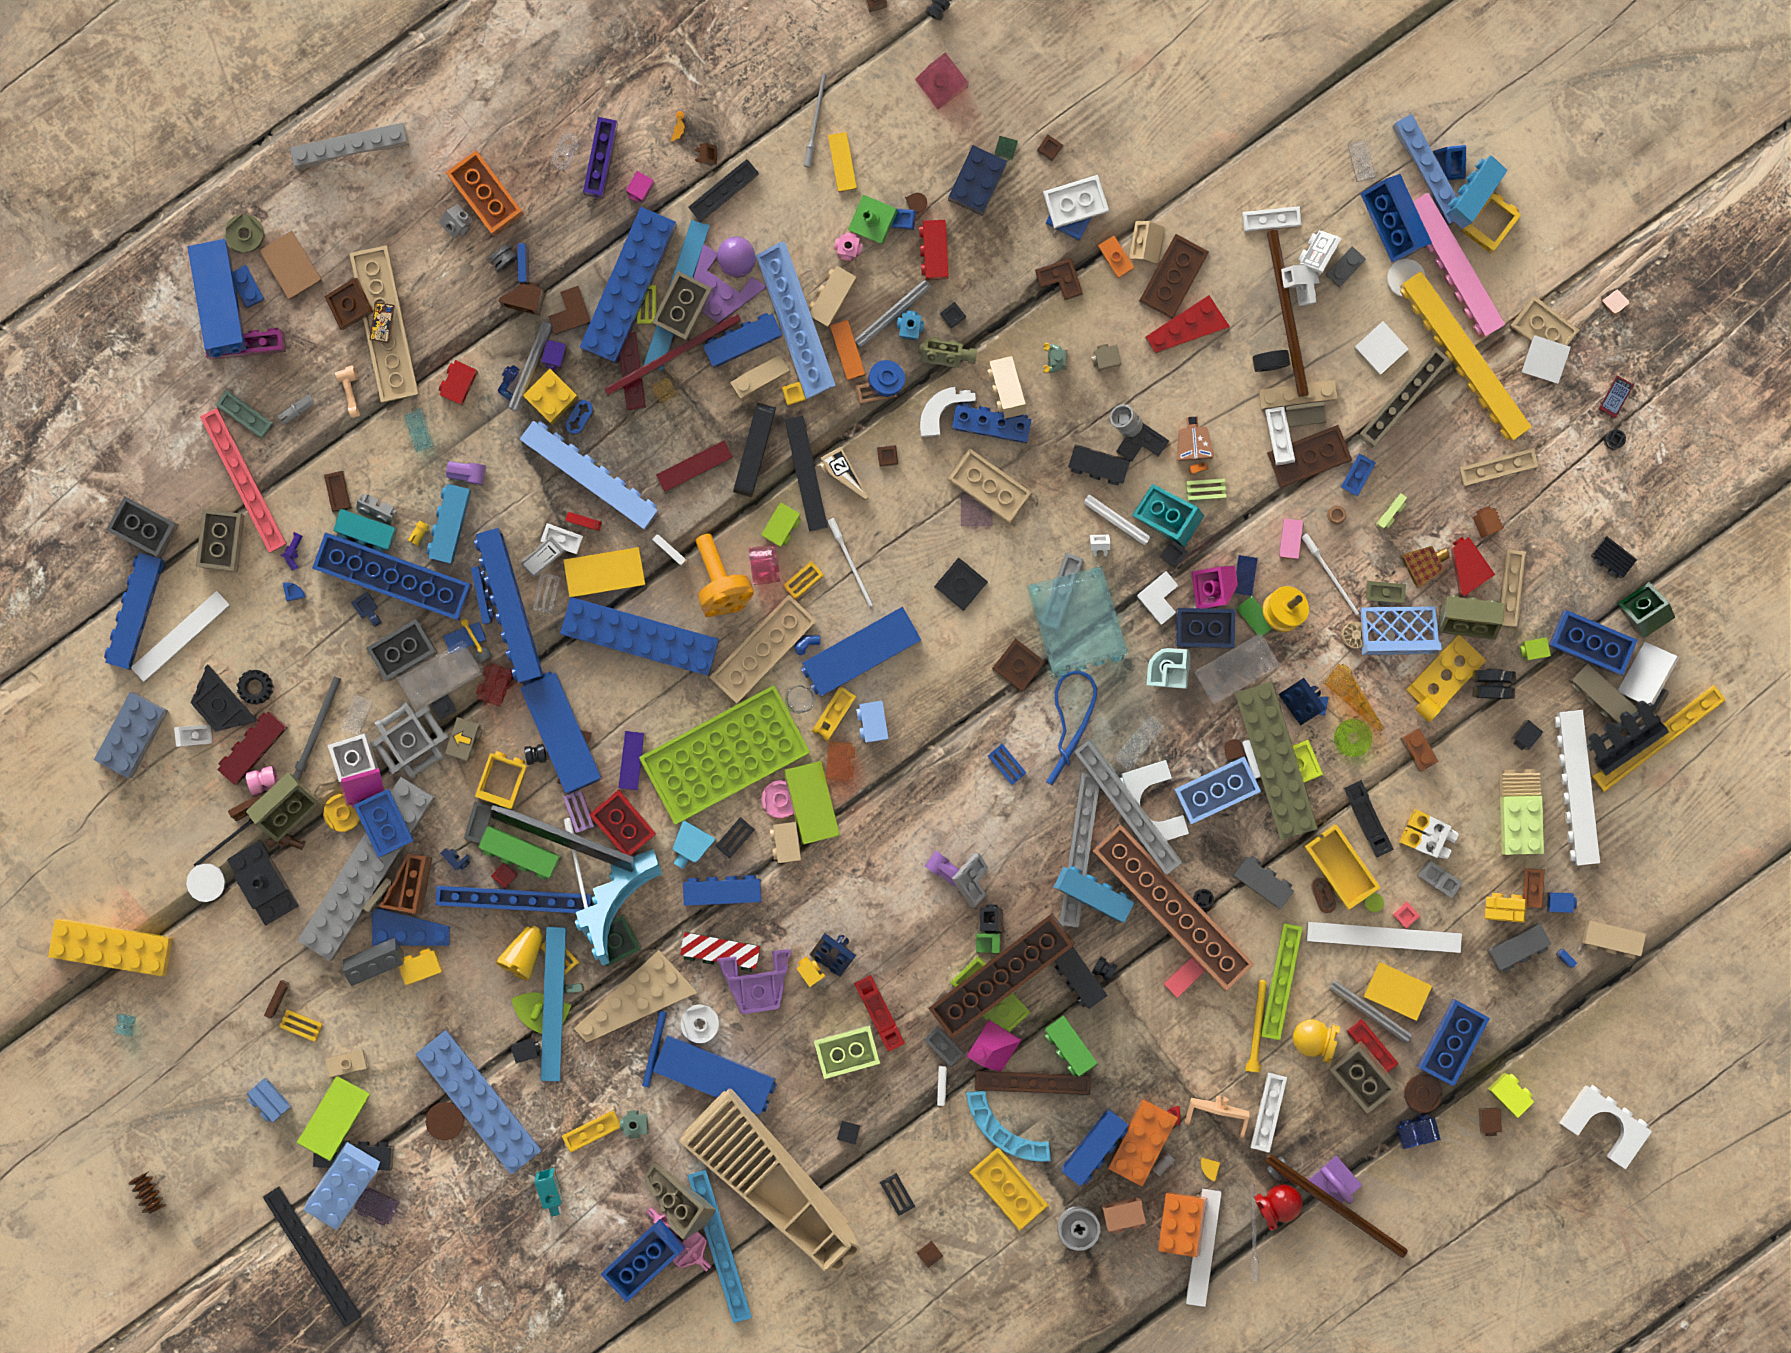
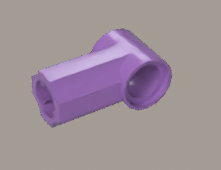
M449 461L446 478L465 480L468 483L483 485L486 465Z
M935 851L925 867L956 887L952 878L960 869Z

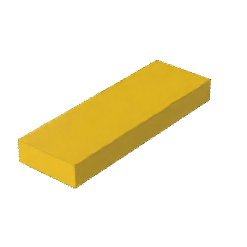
M847 132L828 135L838 192L857 189Z
M612 1110L562 1135V1138L569 1152L572 1153L620 1129V1121L615 1111Z

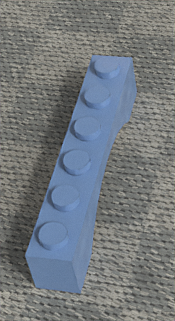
M1413 114L1395 122L1392 127L1401 144L1419 169L1434 203L1449 226L1455 222L1446 215L1450 208L1448 205L1457 196Z

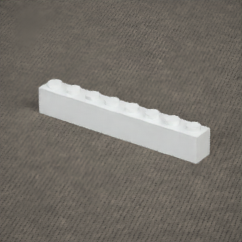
M1583 710L1558 712L1557 717H1554L1555 728H1558L1559 736L1556 737L1557 746L1561 748L1559 765L1563 766L1561 783L1565 785L1566 792L1563 793V801L1565 805L1567 804L1568 812H1565V820L1570 827V831L1567 832L1568 842L1572 845V850L1569 852L1570 861L1574 862V865L1577 866L1600 863Z

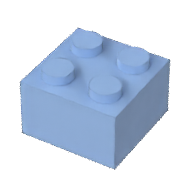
M883 702L859 704L860 708L856 710L858 721L862 720L863 728H859L861 740L865 739L866 743L889 740Z

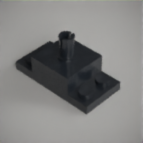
M262 840L255 842L227 859L235 873V880L252 909H256L265 926L299 907Z

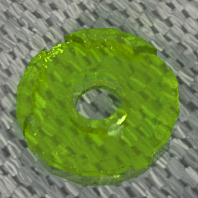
M1348 719L1337 726L1334 733V743L1342 754L1348 757H1357L1369 750L1372 743V732L1365 722L1358 719ZM1351 732L1358 735L1356 743H1350L1348 740V735Z

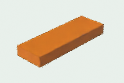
M845 320L830 325L847 381L865 375L849 321Z

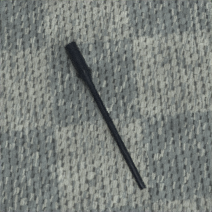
M250 818L247 823L193 865L196 867L241 831L253 824V820Z

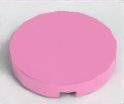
M778 780L767 785L761 798L765 811L775 818H786L792 815L794 810L786 781Z

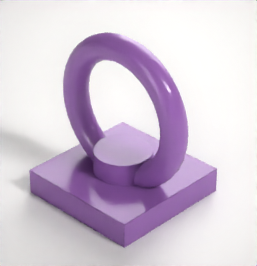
M1337 1156L1332 1158L1308 1179L1339 1202L1346 1201L1348 1204L1354 1202L1352 1194L1362 1186Z

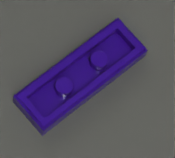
M625 731L618 788L638 790L641 768L639 757L642 756L645 733Z

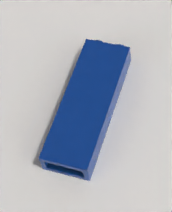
M225 238L187 246L204 348L208 357L216 358L223 354H235L246 350L230 251Z
M902 606L802 662L804 667L801 670L806 678L810 677L813 681V684L810 686L815 695L820 694L822 697L921 641V638Z
M550 671L543 674L542 679L523 683L524 686L520 689L563 789L568 795L603 778L560 679L556 673L552 674Z
M667 1035L653 1069V1072L717 1098L723 1091L726 1092L730 1088L752 1112L759 1115L762 1111L766 1112L770 1102L766 1099L769 1093L773 1094L777 1084L774 1082L775 1077L670 1035Z

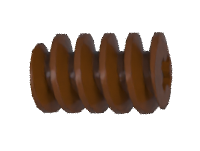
M146 1172L132 1179L128 1184L135 1185L132 1192H139L135 1199H142L138 1204L139 1206H145L142 1213L151 1214L167 1205L159 1204L163 1197H156L160 1191L153 1190L157 1184L149 1183L153 1176H146L148 1173Z

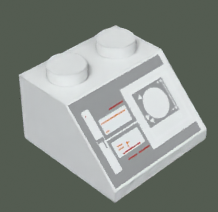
M1320 230L1317 234L1313 233L1308 241L1310 247L1307 251L1303 250L1298 258L1301 261L1299 265L1308 266L1319 277L1341 238Z

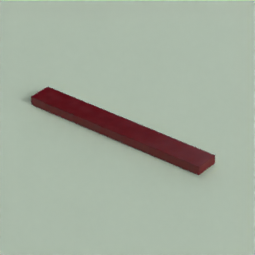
M738 314L729 317L607 386L604 392L607 397L611 396L705 341L740 323L741 318Z

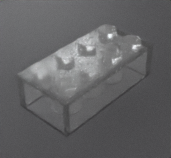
M1259 633L1197 669L1193 674L1211 705H1214L1278 668L1280 665L1264 637Z
M463 639L401 674L396 679L414 710L418 711L483 674L484 670L466 639Z

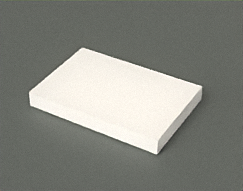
M1098 175L1043 191L1054 229L1109 212Z
M1644 642L1618 691L1623 696L1636 702L1644 700L1647 704L1651 702L1654 705L1679 657Z

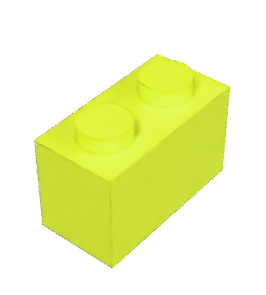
M1504 1073L1488 1089L1515 1117L1519 1118L1534 1103L1531 1099L1533 1095L1528 1089H1522L1518 1085L1519 1080L1512 1073L1510 1075Z

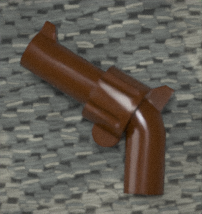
M286 834L278 841L280 847L290 845L300 850H303L306 843L305 840L301 842L291 838L292 836ZM272 838L266 841L270 848L278 843Z

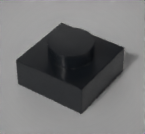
M448 694L430 703L440 720L457 711Z

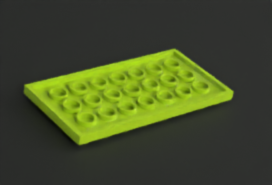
M775 685L640 756L639 759L673 823L676 825L811 752Z

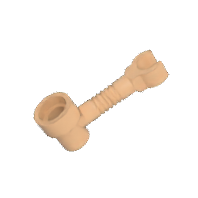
M352 365L346 367L345 370L335 372L338 383L343 382L350 417L354 418L360 416V412L350 383L358 380L357 370Z

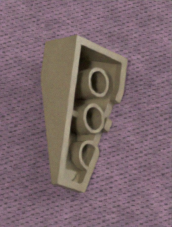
M653 1162L645 1174L644 1179L653 1196L657 1198L662 1213H665L670 1228L683 1240L707 1225L716 1209L703 1197L657 1162Z

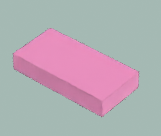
M1283 519L1279 557L1299 558L1303 521Z

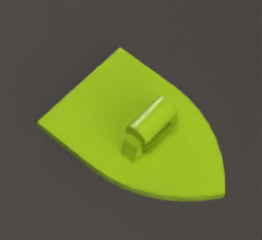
M525 993L512 998L514 1010L520 1020L530 1029L542 1034L544 993ZM566 1002L563 1005V1024L572 1006Z

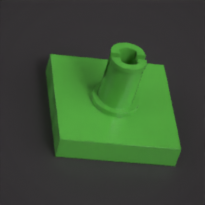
M863 195L848 230L883 245L898 209Z

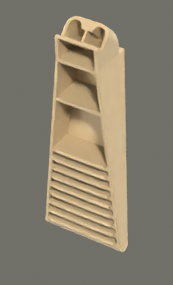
M729 1088L726 1092L723 1091L682 1134L680 1143L807 1253L823 1271L827 1272L829 1269L833 1271L841 1270L859 1253L860 1248L855 1234L847 1225L849 1221L732 1089Z

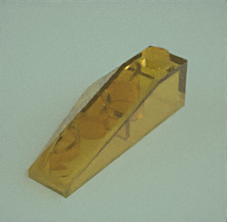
M1336 664L1321 682L1379 732L1382 731L1384 727L1355 678L1350 674L1351 669L1345 664Z

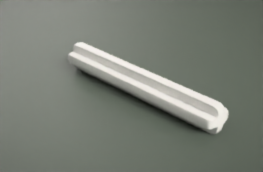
M1088 495L1084 500L1085 505L1141 544L1146 545L1149 541V535L1091 495Z

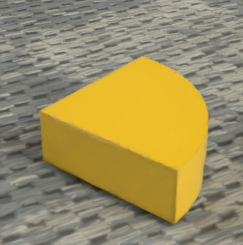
M1201 1157L1200 1164L1203 1173L1209 1179L1215 1181L1220 1162Z

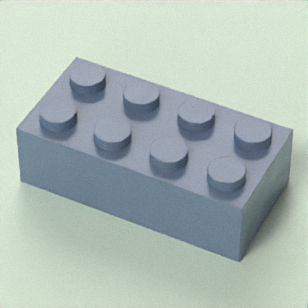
M130 692L94 761L127 778H133L168 710L134 692Z

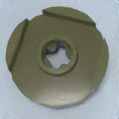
M237 215L226 225V241L237 252L246 254L255 251L260 247L265 237L262 224L251 215ZM242 229L245 231L249 230V236L247 238L240 237L242 234L240 231Z

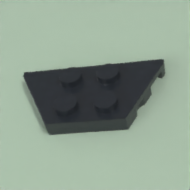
M207 664L190 703L213 730L218 732L257 721L213 668Z

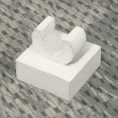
M1090 535V546L1094 556H1097L1098 550H1103L1104 556H1107V550H1110L1109 535Z

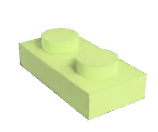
M1400 493L1376 526L1381 530L1385 526L1389 528L1395 520L1393 518L1394 514L1397 511L1400 513L1406 506L1404 501L1407 497Z

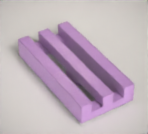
M582 790L564 796L563 798L575 832L578 833L594 827ZM576 796L580 797L589 823L588 825H585ZM570 798H572L577 815L579 817L582 826L580 828L578 827L572 807L570 805Z

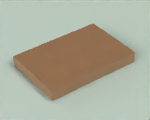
M293 231L288 232L259 250L289 300L322 281Z

